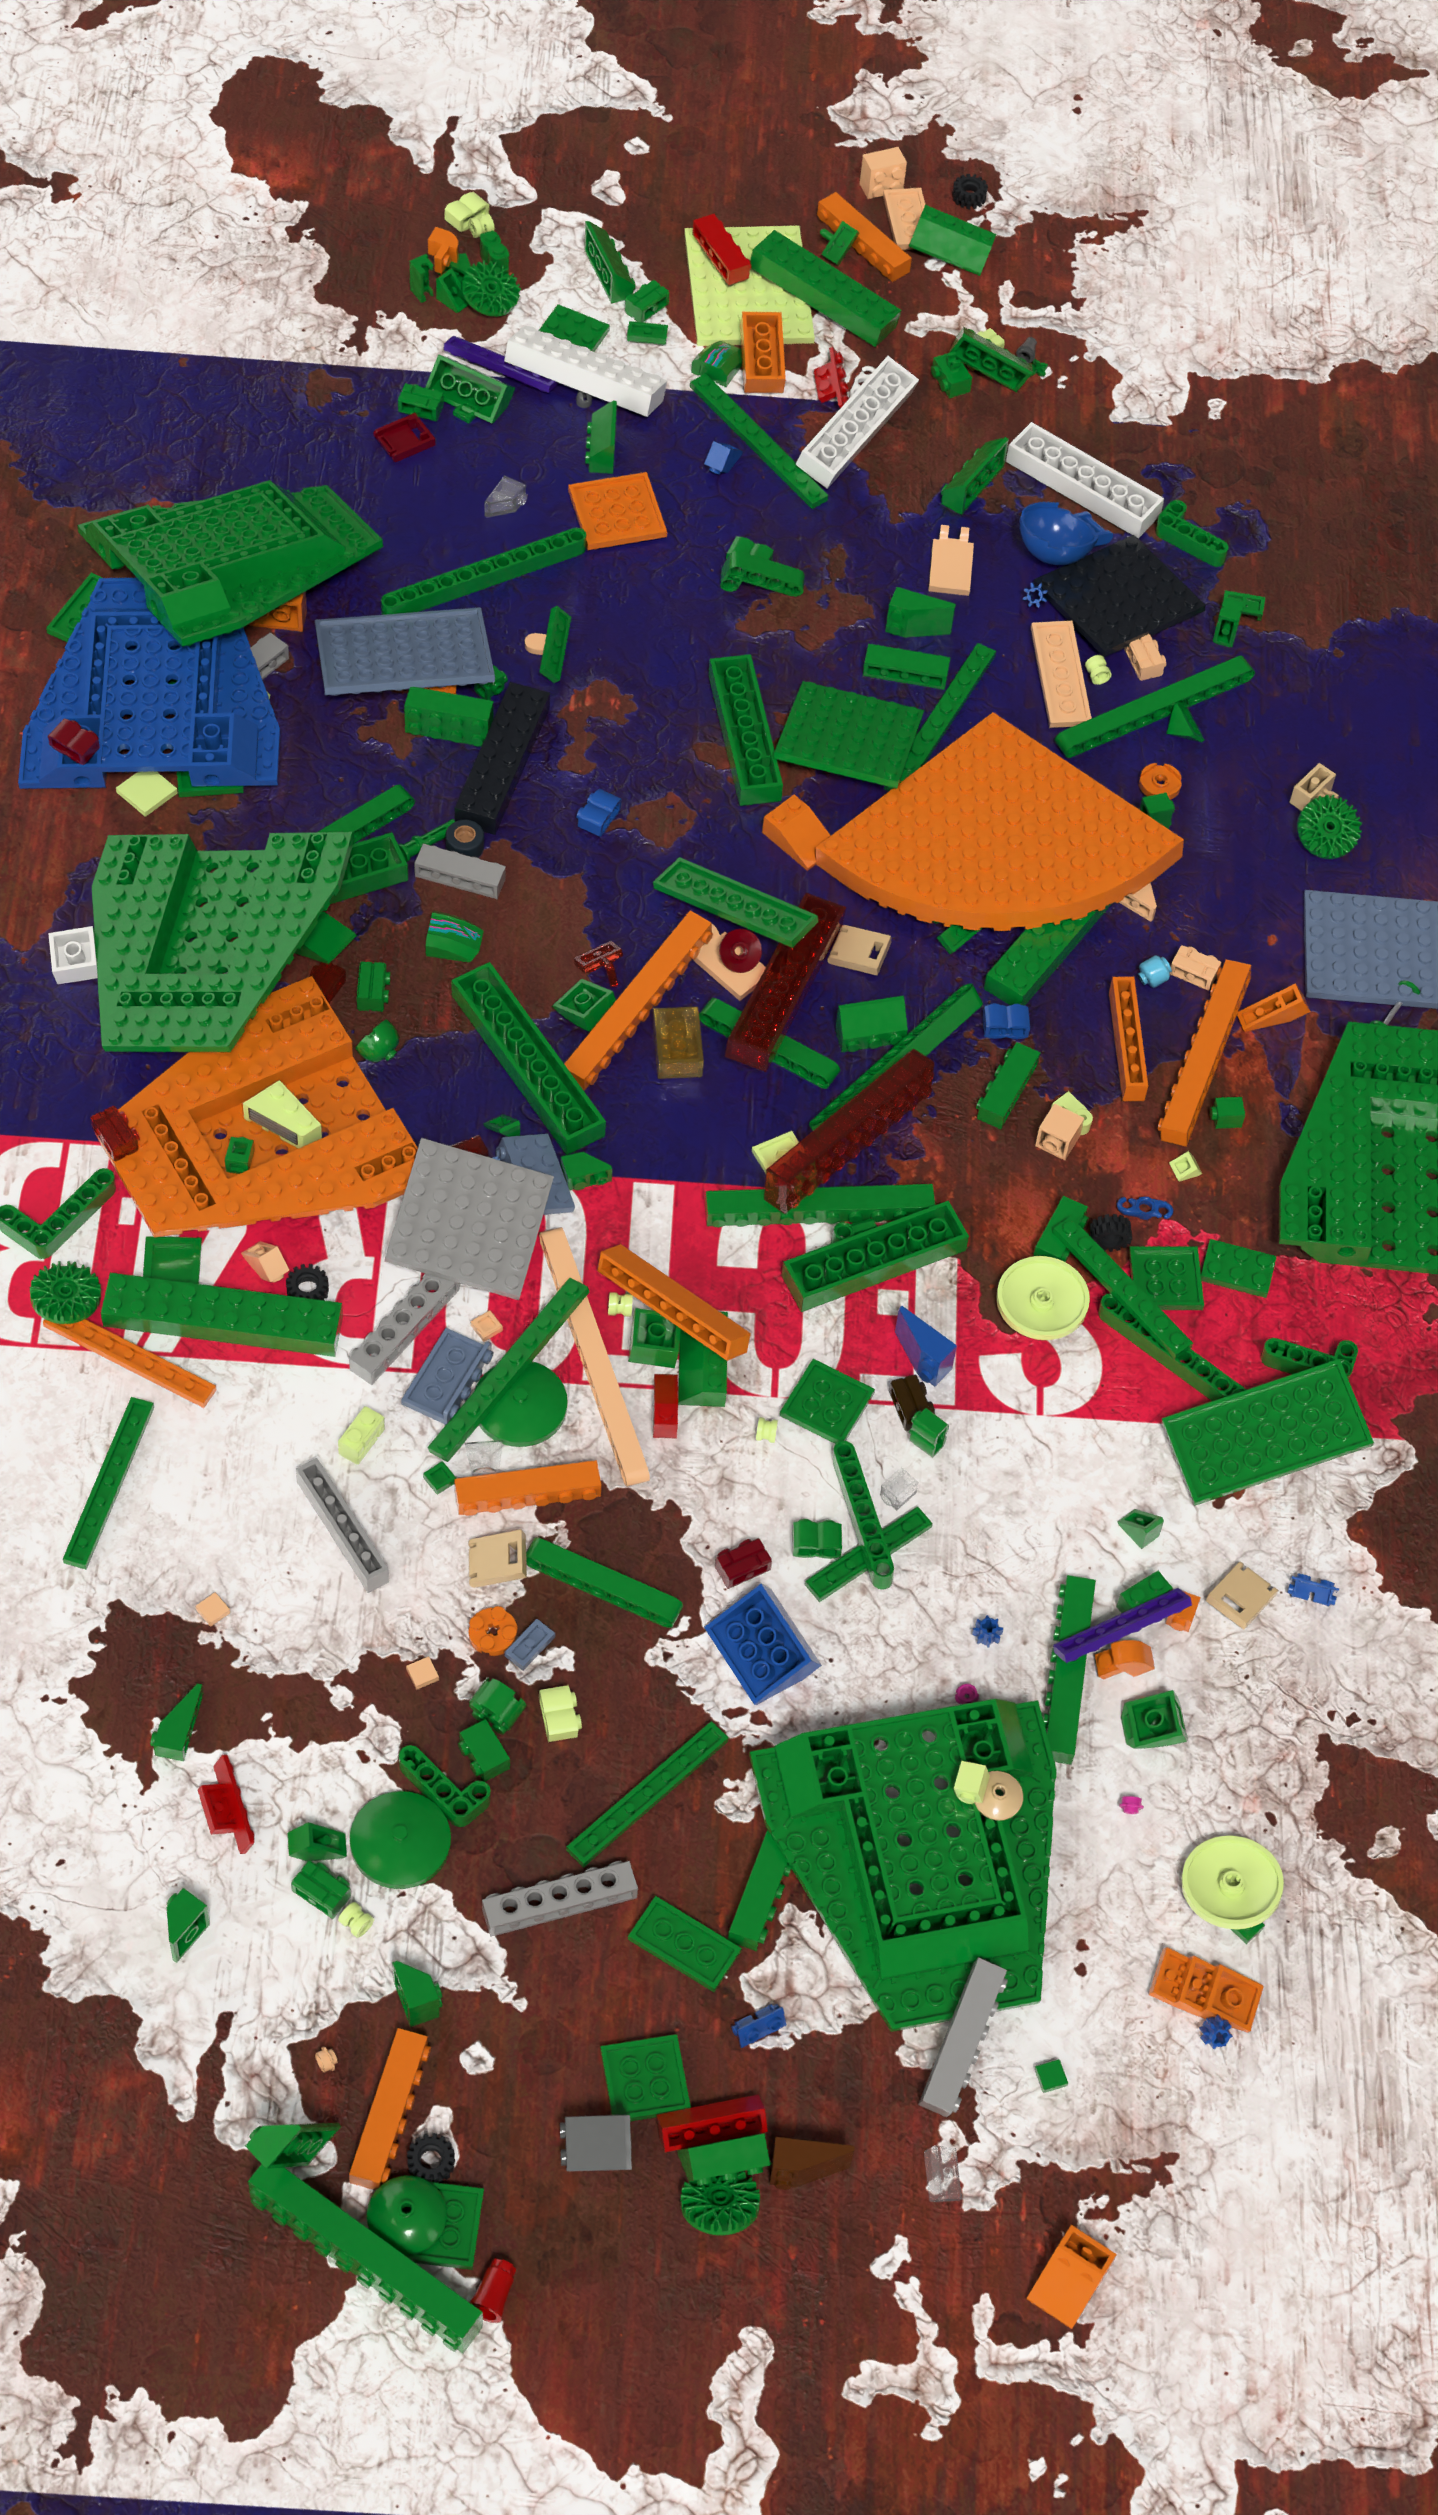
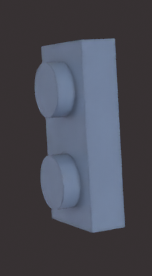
M536 1619L505 1651V1657L524 1671L555 1638V1632Z

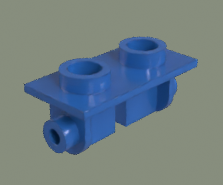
M1297 1573L1296 1577L1292 1576L1290 1578L1291 1581H1295L1294 1585L1289 1584L1287 1593L1292 1594L1291 1597L1308 1601L1310 1592L1315 1593L1313 1602L1328 1607L1335 1605L1337 1596H1333V1592L1337 1593L1339 1591V1588L1334 1587L1335 1583L1321 1580L1320 1583L1313 1582L1310 1576Z
M770 2004L755 2012L756 2020L749 2015L736 2021L731 2029L735 2036L738 2035L740 2047L743 2048L786 2026L783 2007H779L778 2004L774 2006Z

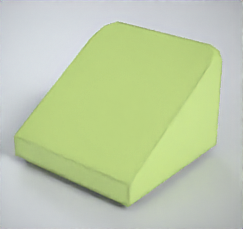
M1189 1151L1169 1162L1178 1181L1202 1174L1194 1156Z

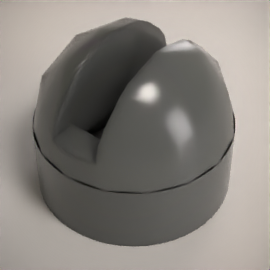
M579 391L576 397L577 405L581 408L590 407L592 405V395Z

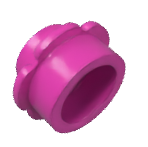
M963 1684L956 1690L955 1700L958 1704L974 1703L979 1700L977 1689L971 1684Z
M1124 1796L1122 1797V1804H1119V1807L1124 1809L1126 1814H1138L1139 1810L1144 1808L1142 1806V1798Z

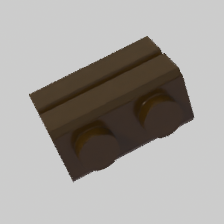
M916 1374L890 1382L889 1393L905 1431L911 1429L913 1425L911 1420L919 1410L922 1412L927 1408L935 1414L933 1403L931 1401L928 1402L925 1396L927 1395L926 1386L923 1381L919 1382Z

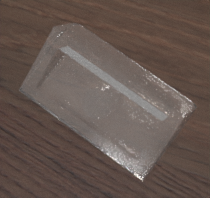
M935 2145L925 2150L924 2157L930 2202L962 2200L956 2148Z

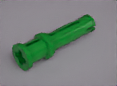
M451 819L422 836H413L409 842L398 844L406 862L410 861L411 857L420 852L423 844L431 846L446 838L448 827L455 821Z

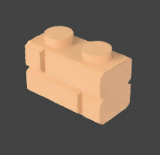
M1149 634L1141 637L1140 640L1137 639L1131 642L1124 649L1139 680L1142 681L1163 675L1166 659L1164 655H1160L1157 641L1153 640Z
M1181 945L1172 961V972H1170V975L1209 991L1217 977V972L1222 962L1212 955L1206 956L1199 953L1193 947Z

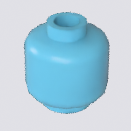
M1155 955L1140 964L1138 977L1143 985L1148 984L1150 987L1155 988L1169 980L1172 969L1164 957L1160 958Z

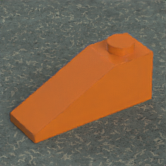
M1295 983L1239 1011L1237 1016L1244 1032L1291 1022L1311 1011L1303 993Z

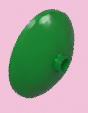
M400 2176L385 2182L375 2191L367 2208L368 2229L405 2256L423 2253L434 2246L442 2236L447 2222V2208L440 2191L429 2181L416 2176ZM408 2206L412 2210L410 2213H403L402 2208Z

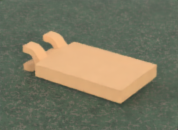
M941 525L939 539H933L929 591L969 596L974 543H968L969 528L961 527L960 539L948 538L949 525Z
M712 924L713 936L708 944H704L700 948V953L694 961L741 1001L769 979L771 971L761 962L755 968L745 973H736L727 969L719 956L720 943L727 933L724 932L720 935L717 928ZM736 947L735 953L737 955L741 953L740 947Z

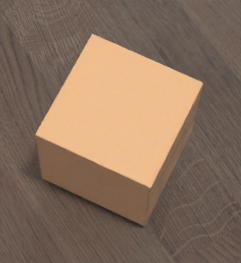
M1054 1103L1039 1127L1035 1146L1066 1160L1081 1135L1084 1117Z

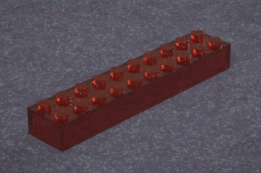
M805 893L798 907L818 915V923L793 948L779 942L728 1038L725 1057L767 1072L843 925L846 911L845 906Z
M915 1049L911 1050L766 1169L764 1200L784 1214L790 1209L796 1208L802 1199L810 1196L820 1184L826 1183L832 1174L840 1171L849 1160L855 1159L861 1150L869 1147L879 1135L885 1134L891 1125L898 1123L903 1115L908 1111L914 1110L920 1101L930 1096L932 1092V1079L934 1077V1061Z

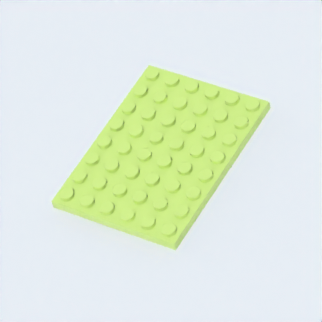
M800 226L724 227L732 235L733 241L736 245L740 246L743 255L749 261L753 249L773 230L778 231L802 247ZM685 228L684 235L697 346H709L720 340L730 345H741L740 323L742 312H782L783 344L814 343L815 336L810 305L752 268L750 269L749 279L728 285L693 236V228Z

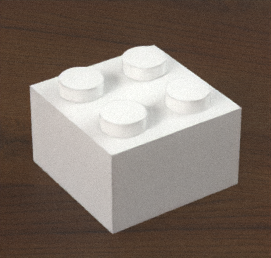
M93 926L48 933L52 973L57 984L97 978L95 931Z

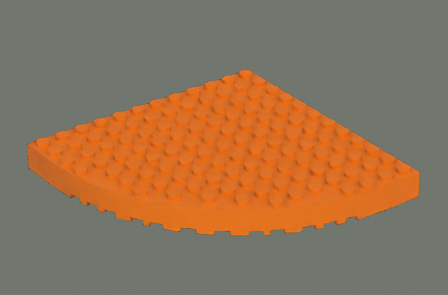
M992 712L899 783L898 788L890 790L816 847V865L864 898L878 901L879 905L884 908L890 907L898 910V914L905 916L907 913L916 916L919 921L928 923L933 921L944 923L945 927H950L952 924L963 926V929L968 930L994 928V931H1010L1011 927L1032 929L1054 922V925H1058L1062 920L1069 918L1072 920L1086 917L1087 913L1094 910L1101 911L1106 909V906L1113 902L1119 903L1124 900L1126 895L1130 893L1135 894L1181 859L1184 839Z

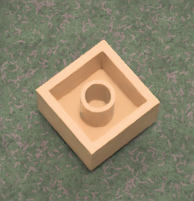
M899 147L863 155L860 185L868 199L883 196L884 190L904 189L907 162Z

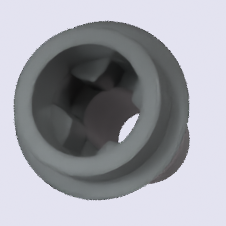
M1033 337L1027 338L1017 349L1016 356L1023 358L1028 363L1032 362L1035 359L1036 339Z

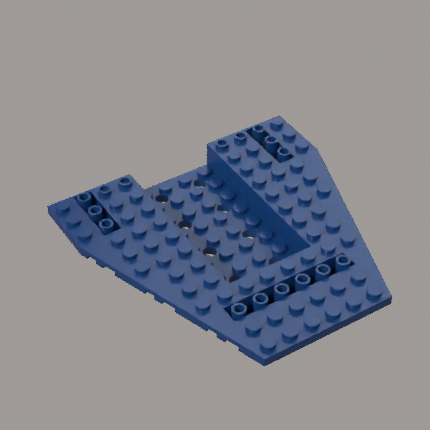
M99 578L90 596V602L87 608H84L81 614L82 618L80 622H77L65 646V652L62 658L58 660L57 668L51 674L39 698V704L30 716L29 724L23 730L18 779L19 789L105 788L107 772L189 771L192 786L278 785L280 727L275 718V713L270 704L244 628L242 627L231 633H224L212 639L202 640L193 645L182 647L147 608L144 585L138 578ZM172 679L177 680L175 684L167 683L169 680ZM127 680L135 681L131 685L124 684ZM126 714L132 715L130 719H122ZM168 714L175 715V717L171 719L165 718V716ZM63 719L74 720L81 726V729L91 730L98 736L100 748L85 765L75 762L67 755L55 750L49 744L48 735ZM123 749L130 750L127 754L119 753ZM165 749L173 750L169 754L162 753Z

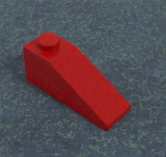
M654 1374L653 1438L677 1439L678 1375Z

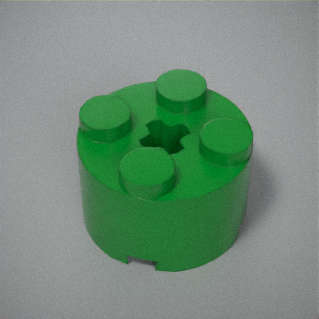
M489 1677L484 1680L469 1701V1707L473 1710L472 1716L480 1722L486 1719L493 1724L492 1728L501 1735H504L506 1731L512 1728L527 1705L522 1698L519 1701L514 1698L516 1692L496 1679L490 1681Z

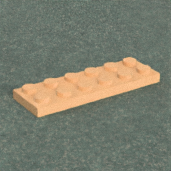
M1073 622L1032 623L1031 632L1049 727H1073L1092 719Z

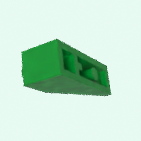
M197 1683L160 1722L158 1731L153 1732L150 1745L154 1748L155 1756L184 1762L204 1696L202 1684Z

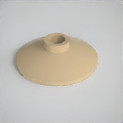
M1002 1771L989 1772L990 1777L983 1802H974L980 1813L992 1820L1009 1819L1022 1806V1788L1019 1782L1008 1773ZM995 1790H1002L1004 1795L998 1796Z

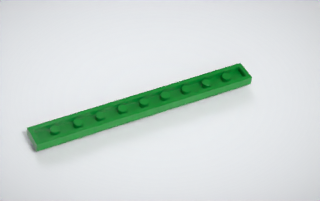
M706 373L690 381V388L811 509L828 501V494L806 472L795 465L796 462Z
M977 643L917 734L900 783L927 762L996 655L995 650ZM885 786L884 789L890 791L893 787Z
M572 1278L565 1282L428 1446L431 1454L446 1462L450 1461L589 1294L587 1286Z

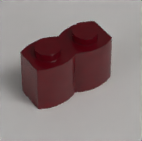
M63 719L48 735L51 747L81 765H85L100 748L98 736L91 730L81 729V726L74 720Z

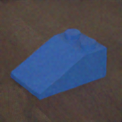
M901 1306L898 1311L895 1334L919 1377L924 1382L936 1387L952 1370L957 1345L908 1309Z

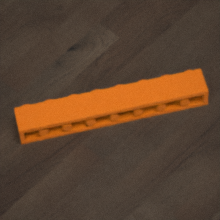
M619 1244L601 1251L597 1271L725 1360L728 1361L747 1353L751 1335L749 1331L623 1245Z

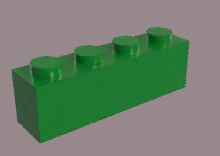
M868 644L863 676L945 690L950 657Z
M1016 1042L1013 1049L1009 1048L1004 1057L1005 1063L998 1066L994 1082L990 1081L987 1085L985 1098L981 1097L977 1103L976 1109L979 1110L978 1120L1002 1129L1037 1068L1041 1052Z

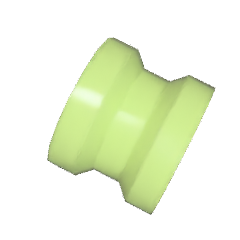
M759 1417L756 1440L766 1439L770 1443H775L778 1420L767 1421L765 1418Z

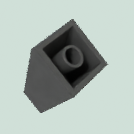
M630 2115L564 2117L565 2122H560V2139H565V2149L560 2150L561 2166H566V2171L632 2170Z

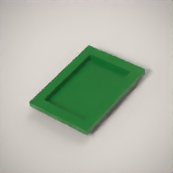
M146 1237L143 1277L199 1284L202 1238Z

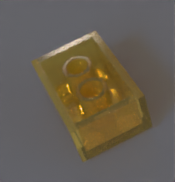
M698 1007L654 1008L653 1033L658 1079L702 1077L704 1059Z

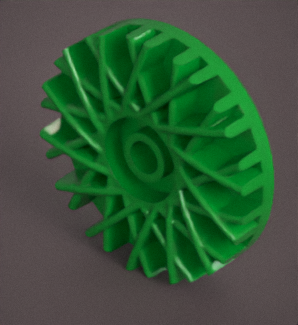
M483 260L482 263L479 261L476 266L473 264L466 271L462 280V293L469 305L476 311L493 317L504 316L515 308L520 297V284L516 285L517 277H514V273L511 276L508 274L509 268L504 269V265L498 268L496 267L498 262H495L493 265L492 261L486 265L485 260Z
M1335 795L1314 798L1303 808L1297 822L1298 835L1302 844L1309 852L1324 859H1336L1349 853L1357 845V841L1361 837L1360 833L1362 832L1360 830L1362 822L1359 821L1360 816L1357 818L1355 814L1357 809L1352 810L1353 805L1348 806L1346 804L1347 800L1342 801V797L1336 799L1334 798Z
M58 1261L57 1265L52 1263L49 1270L44 1266V1271L40 1269L39 1276L34 1275V1280L31 1281V1305L39 1316L50 1322L73 1324L90 1317L100 1304L101 1285L99 1284L98 1277H96L95 1273L90 1274L89 1267L85 1268L82 1265L81 1268H78L75 1261L70 1264V1261H67V1266H61V1261Z
M743 2171L741 2173L737 2172L738 2178L723 2180L721 2175L712 2177L713 2183L697 2185L696 2181L684 2182L681 2194L682 2214L690 2225L704 2233L711 2235L738 2233L749 2227L758 2216L760 2210L759 2189L756 2190V2181H753L752 2177L746 2180V2173Z

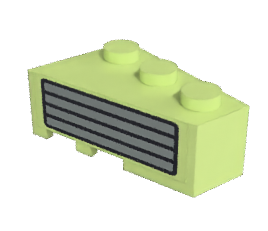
M280 1080L243 1103L244 1119L259 1124L267 1132L271 1131L279 1135L280 1139L296 1148H301L322 1139L321 1124Z

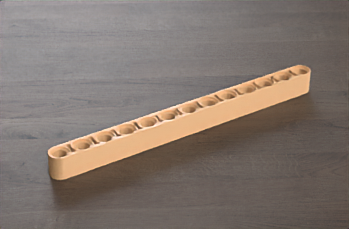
M563 1228L539 1232L541 1247L557 1292L569 1278L582 1283ZM586 1296L567 1321L623 1482L626 1487L650 1481L648 1467L588 1297Z

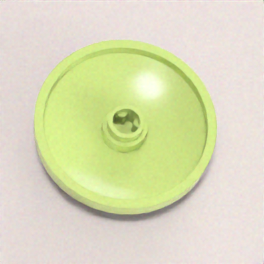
M1034 1256L1017 1261L1004 1272L997 1289V1306L1005 1322L1018 1333L1038 1340L1059 1339L1074 1332L1084 1321L1090 1302L1087 1284L1080 1273L1066 1262L1047 1256Z
M1219 1836L1209 1839L1198 1845L1189 1854L1184 1864L1182 1890L1185 1899L1199 1917L1215 1926L1227 1929H1245L1256 1926L1267 1920L1275 1912L1282 1898L1284 1880L1280 1865L1265 1847L1253 1840L1240 1836Z

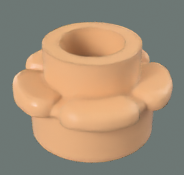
M322 2047L321 2051L315 2053L317 2063L323 2072L328 2070L334 2071L335 2064L338 2063L337 2057L332 2049L327 2050L326 2047Z

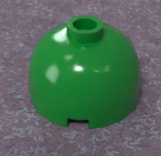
M386 1019L377 1025L372 1033L366 1035L355 1049L367 1061L380 1062L384 1059L390 1061L398 1053L395 1050L400 1038L398 1031Z

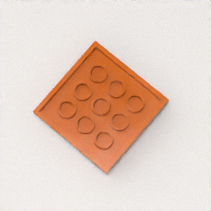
M647 472L568 485V492L580 528L586 532V546L588 550L667 537V529Z

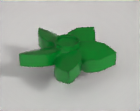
M1034 359L1033 364H1031V376L1036 373L1040 376H1045L1048 364L1040 363V361Z

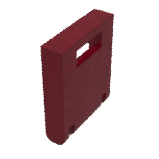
M416 413L382 426L373 432L374 437L388 455L392 457L394 462L436 446L435 437ZM417 428L421 432L420 440L414 434L412 429Z

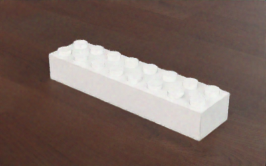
M532 326L522 327L508 339L505 362L605 401H617L618 406L644 416L650 415L663 402L667 380L659 375L644 372L641 368L631 367L623 361L613 360L605 354L595 353L587 347L574 345L568 340H561L550 333L538 331Z
M887 356L805 447L795 465L828 489L913 393L919 379Z
M1032 422L1008 446L1007 463L1126 532L1135 535L1138 539L1161 514L1164 502L1163 497Z

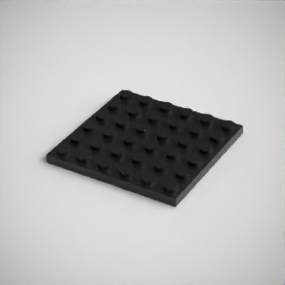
M1135 535L1089 554L1075 563L1067 564L1034 579L1035 586L1042 583L1041 589L1043 591L1048 590L1044 597L1068 621L1073 622V626L1103 657L1128 647L1131 642L1137 639L1140 640L1143 636L1148 634L1152 636L1204 612L1206 607Z

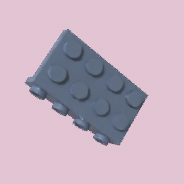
M537 1134L502 1137L499 1146L496 1148V1157L498 1156L500 1161L554 1176L543 1215L573 1212L575 1204L549 1135Z
M445 1328L401 1399V1405L447 1425L460 1409L461 1402L468 1399L472 1384L479 1381L483 1366L490 1363L494 1353L492 1351V1343L486 1341L483 1345Z

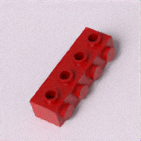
M715 214L693 220V236L725 282L731 285L749 279L751 263L743 255L740 246L736 245L733 241L732 235L726 231L722 221L718 220Z
M759 2094L656 2115L659 2138L665 2152L768 2132L765 2107Z

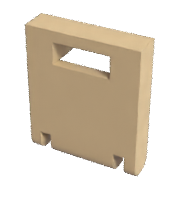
M842 925L828 957V963L878 976L891 945V936ZM874 946L876 951H879L877 960L870 958Z
M522 1529L469 1540V1577L471 1578L469 1579V1585L476 1588L527 1578L526 1534ZM510 1546L514 1550L517 1549L518 1563L510 1564Z
M1239 1562L1208 1594L1206 1602L1245 1630L1272 1601L1279 1590L1274 1587L1269 1591L1270 1583L1248 1567L1244 1571L1241 1570L1244 1564ZM1224 1597H1228L1244 1610L1239 1613L1223 1601Z

